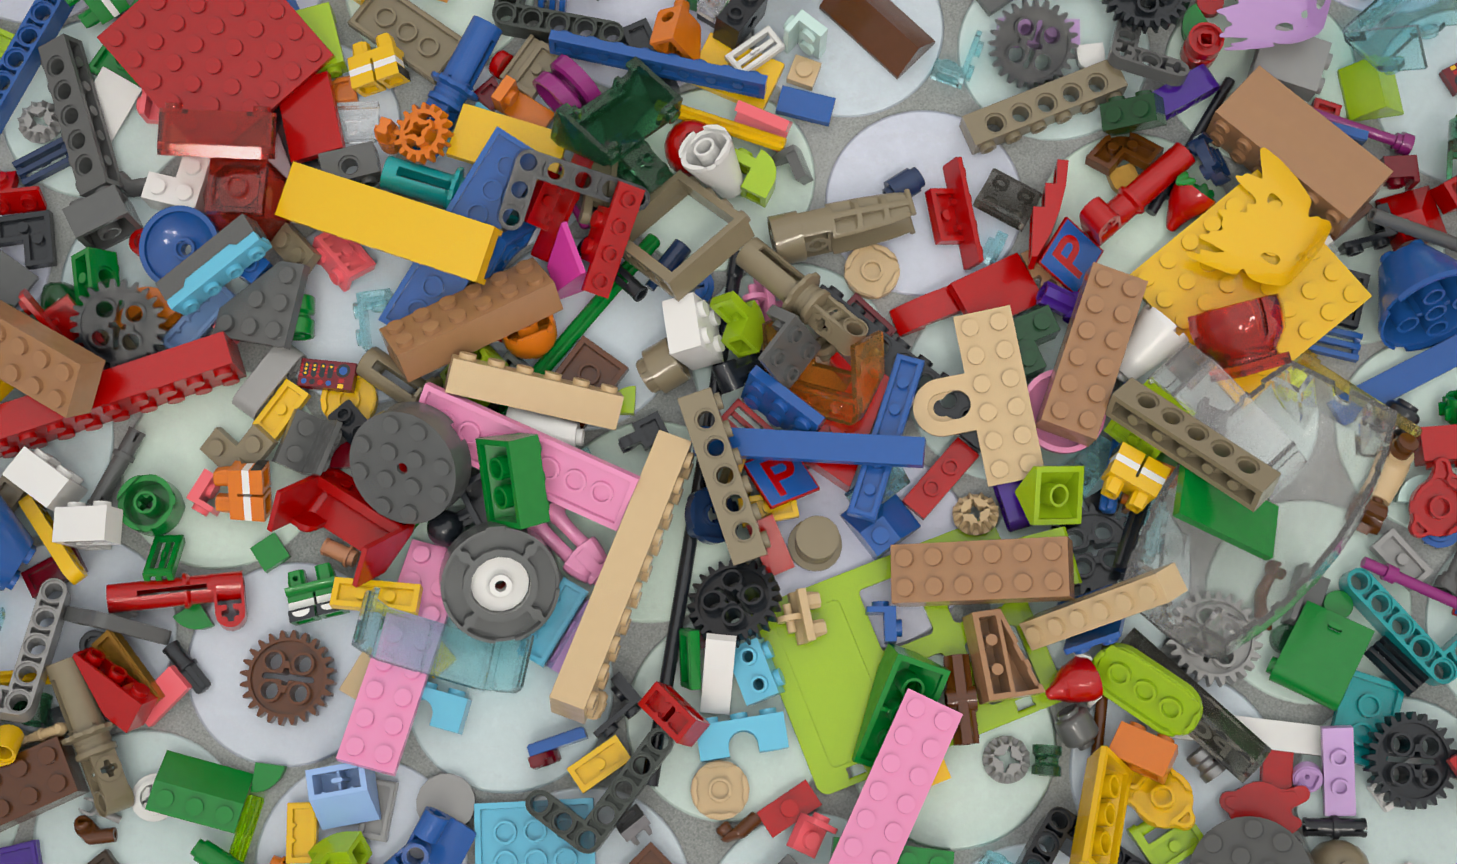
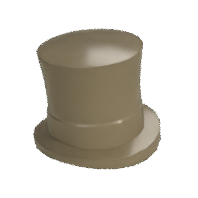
M811 516L798 523L789 535L788 551L792 560L798 566L808 571L816 572L830 568L836 563L841 554L842 540L838 528L833 521L826 517Z

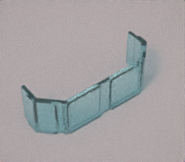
M378 587L365 592L351 645L359 651L365 652L370 658L482 691L517 693L523 688L534 641L533 635H529L519 641H499L496 644L482 642L468 636L459 628L388 607L378 599L380 591Z

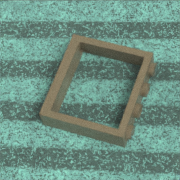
M679 170L650 195L649 205L644 210L638 211L622 258L679 302L755 235L749 225L751 219L744 211L740 210L738 212L727 199L723 198L721 200L710 187L704 188L694 176L688 177ZM689 195L728 224L671 272L633 243V241Z

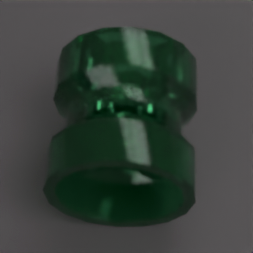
M1033 744L1032 754L1035 756V763L1031 766V775L1061 777L1059 758L1062 756V746Z

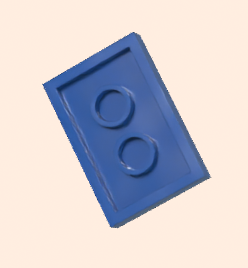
M756 365L749 373L741 394V398L744 399L748 407L754 410L757 409L766 416L769 423L783 430L819 431L825 419L823 415Z

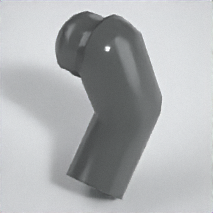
M120 171L124 186L123 190L131 197H140L147 177L132 180L124 171Z

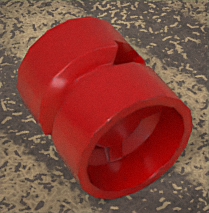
M1209 22L1198 23L1191 29L1180 51L1181 60L1188 65L1189 69L1192 70L1201 64H1206L1209 68L1213 64L1224 45L1225 39L1219 36L1223 33L1221 29L1214 23Z

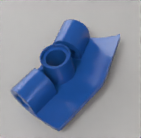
M427 806L406 845L383 864H462L476 837V832L448 814ZM413 847L420 848L424 852V857L414 858L411 856L409 849Z

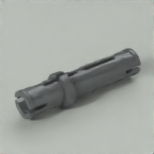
M129 426L118 449L114 448L112 452L114 456L87 503L93 505V501H109L129 463L134 462L135 458L133 456L146 434Z

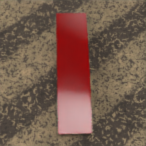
M1057 159L1053 173V183H1045L1041 197V207L1033 206L1029 220V270H1034L1039 257L1048 245L1056 225L1066 188L1069 160Z

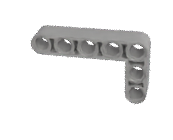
M58 578L48 579L40 587L9 686L0 685V720L25 723L30 721L36 714L48 676L45 668L52 663L65 622L63 620L67 606H70L71 602L66 584ZM52 592H63L58 599L51 600L48 598ZM46 618L54 619L50 626H39L41 621ZM35 646H45L42 653L38 655L31 654ZM26 674H37L32 682H22ZM17 702H28L25 709L21 711L13 710Z

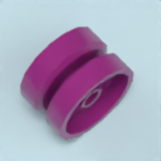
M561 54L550 64L552 73L543 71L532 83L539 96L550 109L563 121L574 126L585 116L584 108H594L603 97L590 76L575 61Z

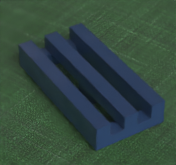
M62 137L12 162L25 187H30L70 166L68 152ZM66 155V158L44 168L45 166L51 164L52 161ZM41 167L44 168V169H42V170H40V171L34 173L33 175L27 177V174H29V173H31V172H33V171H35V170H37V169H39V168H41Z

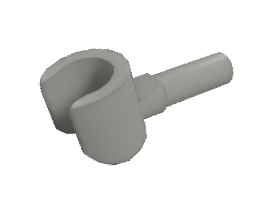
M85 797L84 799L93 803V808L89 812L78 808L79 812L87 816H100L95 808L93 798ZM111 814L104 818L119 824L122 817L117 814Z

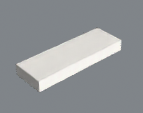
M707 633L700 712L722 715L730 714L737 636Z

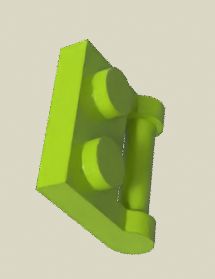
M1143 821L1137 826L1133 824L1126 829L1128 835L1149 864L1179 863L1194 852L1197 844L1204 836L1195 824L1193 828L1186 831L1171 828L1148 844L1144 836L1156 827L1150 826Z

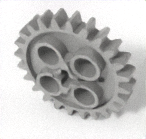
M1207 591L1203 594L1202 600L1197 594H1194L1191 598L1192 604L1185 599L1181 603L1183 610L1176 607L1173 611L1177 618L1170 617L1167 622L1173 628L1165 631V635L1172 637L1171 640L1165 643V646L1174 648V651L1168 657H1178L1179 662L1175 665V668L1184 666L1186 668L1185 678L1191 673L1195 674L1194 681L1196 684L1202 678H1205L1207 687H1210L1214 680H1216L1219 687H1222L1225 684L1226 678L1233 685L1237 681L1236 675L1241 679L1247 676L1245 669L1252 671L1255 668L1252 661H1257L1261 657L1254 651L1260 650L1263 647L1262 643L1255 641L1263 633L1253 629L1259 621H1250L1248 619L1253 612L1252 610L1241 611L1244 602L1241 601L1237 605H1233L1232 595L1223 601L1221 592H1217L1214 598L1211 599ZM1206 615L1209 617L1211 626L1201 624L1198 616ZM1222 616L1224 621L1215 638L1217 643L1210 651L1208 662H1204V655L1212 641L1210 635L1216 630L1219 617ZM1226 627H1234L1238 631L1239 637L1233 638L1229 636ZM1188 641L1198 642L1201 652L1192 651L1188 646ZM1216 653H1224L1228 657L1229 663H1220L1216 658Z

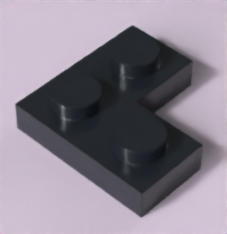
M50 210L0 217V247L24 244L25 267L29 270L57 266L53 213Z

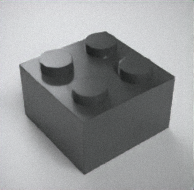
M115 184L102 186L94 194L86 198L75 199L69 206L62 209L75 238L85 247L106 250L130 238L135 230L144 228L132 202Z

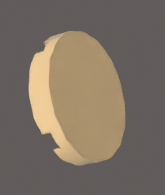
M879 244L853 250L844 266V279L849 289L865 299H880L887 296L896 287L900 276V268L895 254L887 247Z
M717 760L705 764L697 771L692 779L690 792L693 803L700 813L710 819L725 820L733 818L743 810L748 801L750 788L746 775L739 767L728 761Z

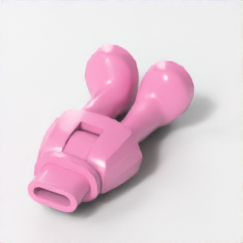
M551 503L549 505L550 522L561 530L577 548L574 551L570 549L547 523L528 528L540 536L547 546L564 562L563 570L583 583L588 582L590 586L595 585L607 554L596 537L587 538L566 515V508Z

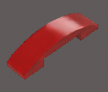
M947 286L915 298L889 311L893 325L897 329L898 337L925 329L926 325L962 313Z

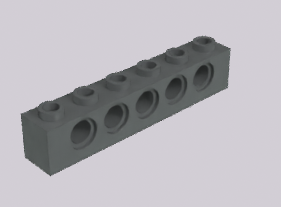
M63 33L38 47L41 57L40 62L48 82L47 87L55 106L54 112L61 127V136L68 152V161L76 180V189L82 197H88L94 194L98 188L106 185L115 184L121 190L124 186L83 43L81 40Z

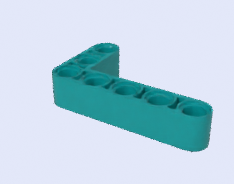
M1355 568L1340 577L1339 589L1351 597L1353 606L1382 637L1385 635L1429 677L1425 682L1426 684L1439 686L1448 684L1457 678V656L1455 654L1457 634L1440 648L1369 571L1363 568ZM1352 576L1360 580L1361 587L1359 590L1352 586ZM1373 598H1376L1381 603L1380 612L1373 609L1371 604ZM1394 620L1398 621L1402 627L1400 634H1397L1392 628ZM1415 642L1422 647L1421 656H1417L1413 651ZM1435 665L1440 666L1443 670V677L1441 679L1434 674Z

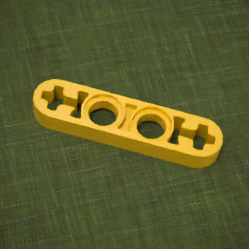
M29 494L19 500L18 504L64 576L73 585L88 576L87 572L71 547L52 542L54 521L46 508Z

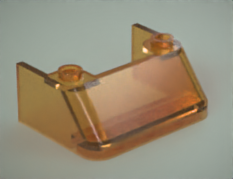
M772 320L762 324L764 349L777 334V331L772 327ZM878 330L850 346L851 371L817 363L814 357L789 390L827 420L845 425L857 423L864 417L885 374L883 331ZM765 368V372L772 376Z

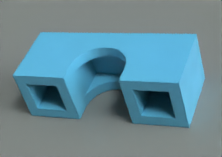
M427 681L421 700L428 701L432 707L433 714L430 726L462 735L472 700L465 698L466 692L449 688L448 693L437 690L438 684Z
M776 707L761 709L758 716L748 717L747 712L731 714L730 720L720 722L718 717L704 718L710 725L697 740L701 762L730 758L729 742L739 732H748L756 738L759 753L789 748L784 713L777 712Z

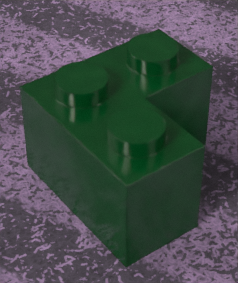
M1049 305L1013 319L1026 381L1042 374L1047 367L1037 346L1055 339L1061 330Z

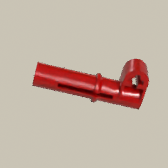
M1176 142L1126 187L1121 186L1118 189V194L1108 203L1100 197L1092 199L1085 205L1079 215L1084 233L1100 247L1136 214H1143L1145 212L1144 207L1177 179V176L1188 170L1195 163L1193 155L1185 146Z
M243 570L190 576L188 573H182V577H175L174 580L169 581L165 578L162 581H156L155 579L106 585L109 614L184 605L185 609H189L193 604L214 602L216 619L223 629L236 631L241 629L247 621ZM207 588V589H204V590L188 591V590H193V589ZM173 591H183V592H176V593H166V594L140 596V595H145V594L164 593V592H173ZM241 599L242 603L233 604L235 612L239 613V615L234 616V621H229L224 616L229 614L227 604L220 605L219 602Z

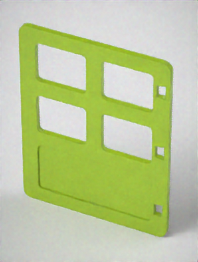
M996 526L988 533L982 535H969L957 528L921 543L998 540L1001 538ZM891 555L806 587V592H819L821 607L810 610L812 620L824 619L827 634L817 637L816 640L797 646L795 633L788 634L786 624H777V622L769 621L768 624L771 631L763 629L760 631L761 637L765 641L768 640L773 648L775 657L772 660L775 668H780L785 678L786 684L783 685L785 692L781 693L780 696L816 788L823 794H832L867 779L871 767L863 765L866 772L848 778L849 775L846 768L858 764L852 761V756L876 672L885 652L880 647L869 617L866 616L859 593L865 588L891 579ZM787 595L783 596L782 601L778 602L782 610L781 612H774L776 617L784 615L782 605L789 603ZM1028 602L1004 603L1003 606L998 608L1001 609L1008 624L1016 628L1039 684H1042L1046 690L1053 682L1057 670L1047 646L1032 651L1019 625L1033 616ZM947 605L923 606L931 624L932 633L900 646L926 658L936 654L943 656L967 654L965 649L967 640L963 622L957 623L953 620ZM970 661L972 685H975L972 665ZM1044 692L1036 696H1030L1035 705L1019 711L1015 701L1022 698L1005 700L994 705L989 703L979 705L978 701L976 718L979 735L1061 701L1048 699ZM953 738L949 746L953 745Z

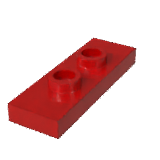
M957 437L905 496L902 502L924 520L980 455Z

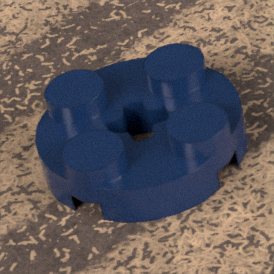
M1202 132L1188 142V146L1195 157L1199 156L1202 162L1199 169L1203 177L1207 181L1211 179L1216 187L1222 186L1231 181V178L1228 177L1231 175L1230 170L1220 150L1210 147L1209 143L1213 142L1211 137L1206 132Z
M707 487L689 494L685 506V522L688 535L709 545L725 542L718 518L711 521L708 517L710 508H712L714 514L716 512ZM730 497L727 501L729 510L732 512L739 511L737 502L732 501Z

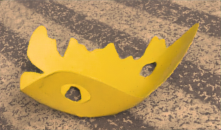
M1263 147L1260 149L1263 178H1258L1249 173L1243 176H1236L1237 181L1255 197L1256 204L1248 203L1247 212L1245 213L1218 209L1219 214L1223 218L1221 222L1223 230L1210 231L1209 234L1199 235L1200 239L1211 243L1224 252L1214 253L1200 249V254L1186 252L1185 254L1197 262L1229 274H1238L1240 270L1244 269L1247 276L1255 282L1284 286L1291 283L1316 257L1323 247L1332 226L1330 221L1321 219L1318 216L1309 217L1310 196L1292 171L1271 151ZM1270 193L1276 194L1282 201L1283 205L1280 208L1274 209L1267 202ZM1317 248L1311 258L1305 262L1308 255ZM1265 252L1274 253L1279 256L1281 261L1277 265L1266 262L1261 255ZM1299 253H1304L1302 258L1297 261L1296 256Z

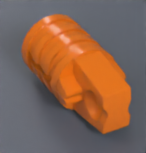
M381 116L379 125L374 127L375 137L385 153L397 154L401 148L394 143L399 139L394 134V131L399 130V127L391 119Z

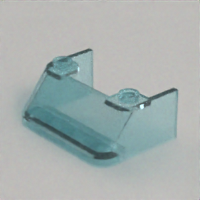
M1374 0L1342 29L1344 41L1379 72H1384L1386 75L1395 74L1400 71L1426 69L1428 65L1422 39L1434 38L1446 26L1457 25V0Z

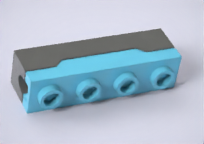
M242 213L155 284L171 310L187 316L197 311L200 305L209 297L218 294L222 287L232 279L241 276L244 270L253 262L262 259L273 246L257 221Z

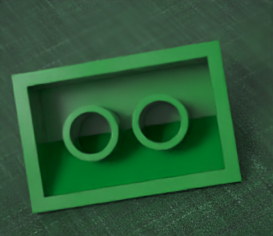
M515 433L475 438L487 522L500 523L514 529H525L550 522V506L546 495V477L542 466V448L538 434Z
M167 750L154 780L145 810L234 834L250 790L253 773Z

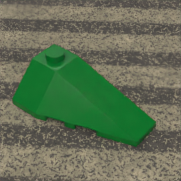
M888 643L876 672L852 761L872 768L907 689L909 688L937 702L951 671L914 651Z

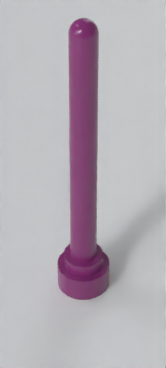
M1314 108L1329 121L1369 131L1368 138L1390 145V148L1394 149V152L1397 154L1409 155L1414 146L1415 135L1406 132L1394 135Z

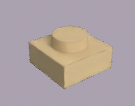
M796 54L786 78V83L812 91L822 63Z

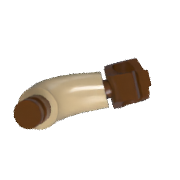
M1402 433L1397 439L1388 440L1382 447L1363 496L1355 500L1348 514L1347 521L1355 526L1357 531L1366 535L1369 533L1378 535L1384 520L1388 516V506L1403 484L1414 460V451L1419 446L1418 440L1412 434Z

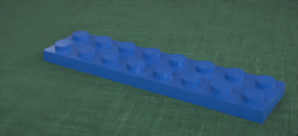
M497 126L445 211L489 224L502 230L503 227L497 220V211L514 157L521 149H534ZM524 154L521 157L520 165L524 170L534 167L535 158L532 154ZM522 181L515 182L511 188L512 194L515 197L523 196L527 190L526 184ZM508 209L504 212L503 221L505 223L514 209ZM413 262L378 320L386 325L393 320H399L412 314L419 308L427 307L445 296L464 290L470 281Z

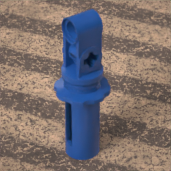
M475 15L467 26L444 71L441 73L432 71L431 77L437 83L434 90L429 91L427 95L429 98L426 103L430 106L435 104L449 115L447 119L453 122V126L460 115L463 103L467 100H478L479 97L473 92V87L503 33L501 29L491 22ZM413 147L414 150H421V148Z

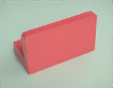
M738 100L735 111H737L734 119L735 122L787 138L793 123L792 121Z

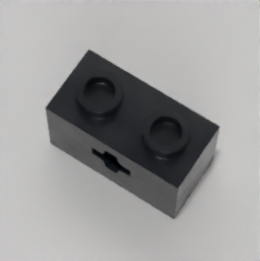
M730 0L716 17L713 38L734 50L741 45L764 17L768 0Z

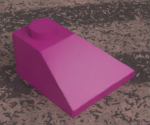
M567 221L560 225L547 265L550 278L555 282L560 300L583 292L584 290H581L586 277L585 268Z

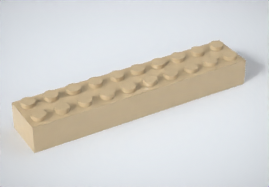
M661 430L658 431L641 472V478L632 494L549 696L551 712L582 724L586 723L588 716L594 717L599 704V700H597L599 696L598 690H604L610 676L608 672L610 668L609 663L610 661L616 662L621 649L619 645L621 641L620 635L626 636L632 621L630 618L631 608L637 609L642 596V581L648 582L653 568L651 566L653 555L658 556L663 544L662 536L664 530L668 531L673 519L672 511L674 504H679L684 490L682 489L684 480H688L694 465L692 462L695 453L691 452L692 441Z

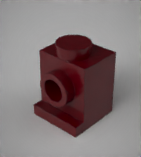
M1417 155L1383 156L1380 159L1382 163L1393 171L1383 187L1387 186V189L1395 190L1405 186V191H1410L1420 182Z

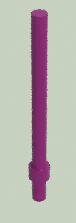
M1366 556L1361 560L1360 567L1379 575L1381 580L1390 584L1398 583L1457 610L1456 596L1400 572L1398 567L1389 563L1384 565Z

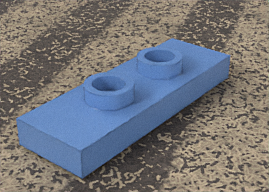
M223 286L218 294L204 301L197 311L187 316L183 315L162 338L164 341L163 346L166 349H170L206 337L213 329L212 326L216 323L219 308L236 295Z

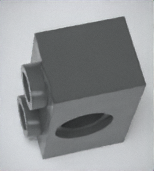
M373 141L318 154L321 171L371 187L376 186L380 182L382 169L378 151ZM349 167H358L353 174H346Z

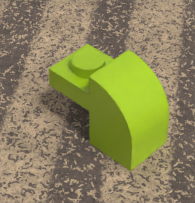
M735 148L741 173L747 175L741 185V196L765 208L776 186L775 163L771 156L762 149L757 157L754 158L750 151L744 148Z
M734 291L713 297L710 307L727 323L721 342L738 358L760 352L766 326L763 313L757 302L752 300L745 303Z
M345 831L332 834L319 841L308 852L312 859L310 864H366L373 854L361 831Z

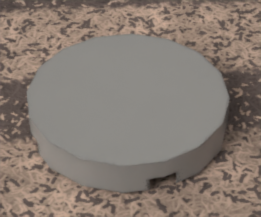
M451 773L438 774L428 779L420 788L416 799L419 817H421L425 807L428 806L448 814L465 825L472 819L474 804H476V795L472 786L462 777Z

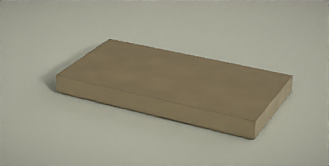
M365 0L347 22L349 27L376 45V37L378 35L389 33L394 38L396 46L404 52V57H402L403 63L434 85L437 82L431 77L432 71L437 73L444 71L462 38L409 0Z

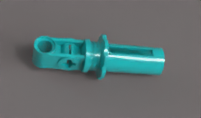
M389 155L382 170L380 188L443 206V209L445 207L446 210L465 179L464 168L458 167L454 174H450ZM511 214L506 224L515 223L518 216Z

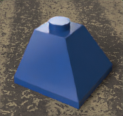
M889 484L887 485L876 523L848 516L847 511L840 515L874 560H878L890 551V545L899 544L921 527Z

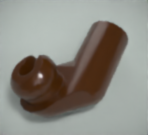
M751 812L734 828L728 821H725L716 829V833L721 836L722 839L720 840L726 843L743 839L761 824V819L756 813Z
M80 815L74 820L75 832L88 845L117 841L116 827L100 829L86 815Z

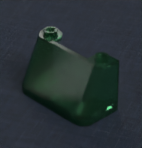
M635 56L626 62L625 66L629 70L622 78L619 76L615 77L610 89L579 109L576 105L571 107L567 102L557 108L551 131V139L559 147L602 166L609 164L612 166L620 160L623 154L668 123L673 124L681 114L679 110L683 98Z

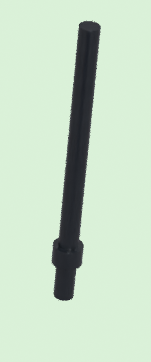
M1225 77L1219 90L1186 142L1185 147L1191 154L1193 153L1188 146V142L1193 140L1195 136L1207 131L1215 111L1223 104L1235 84L1234 79ZM1174 182L1151 201L1146 209L1149 215L1156 216L1164 201L1169 199Z

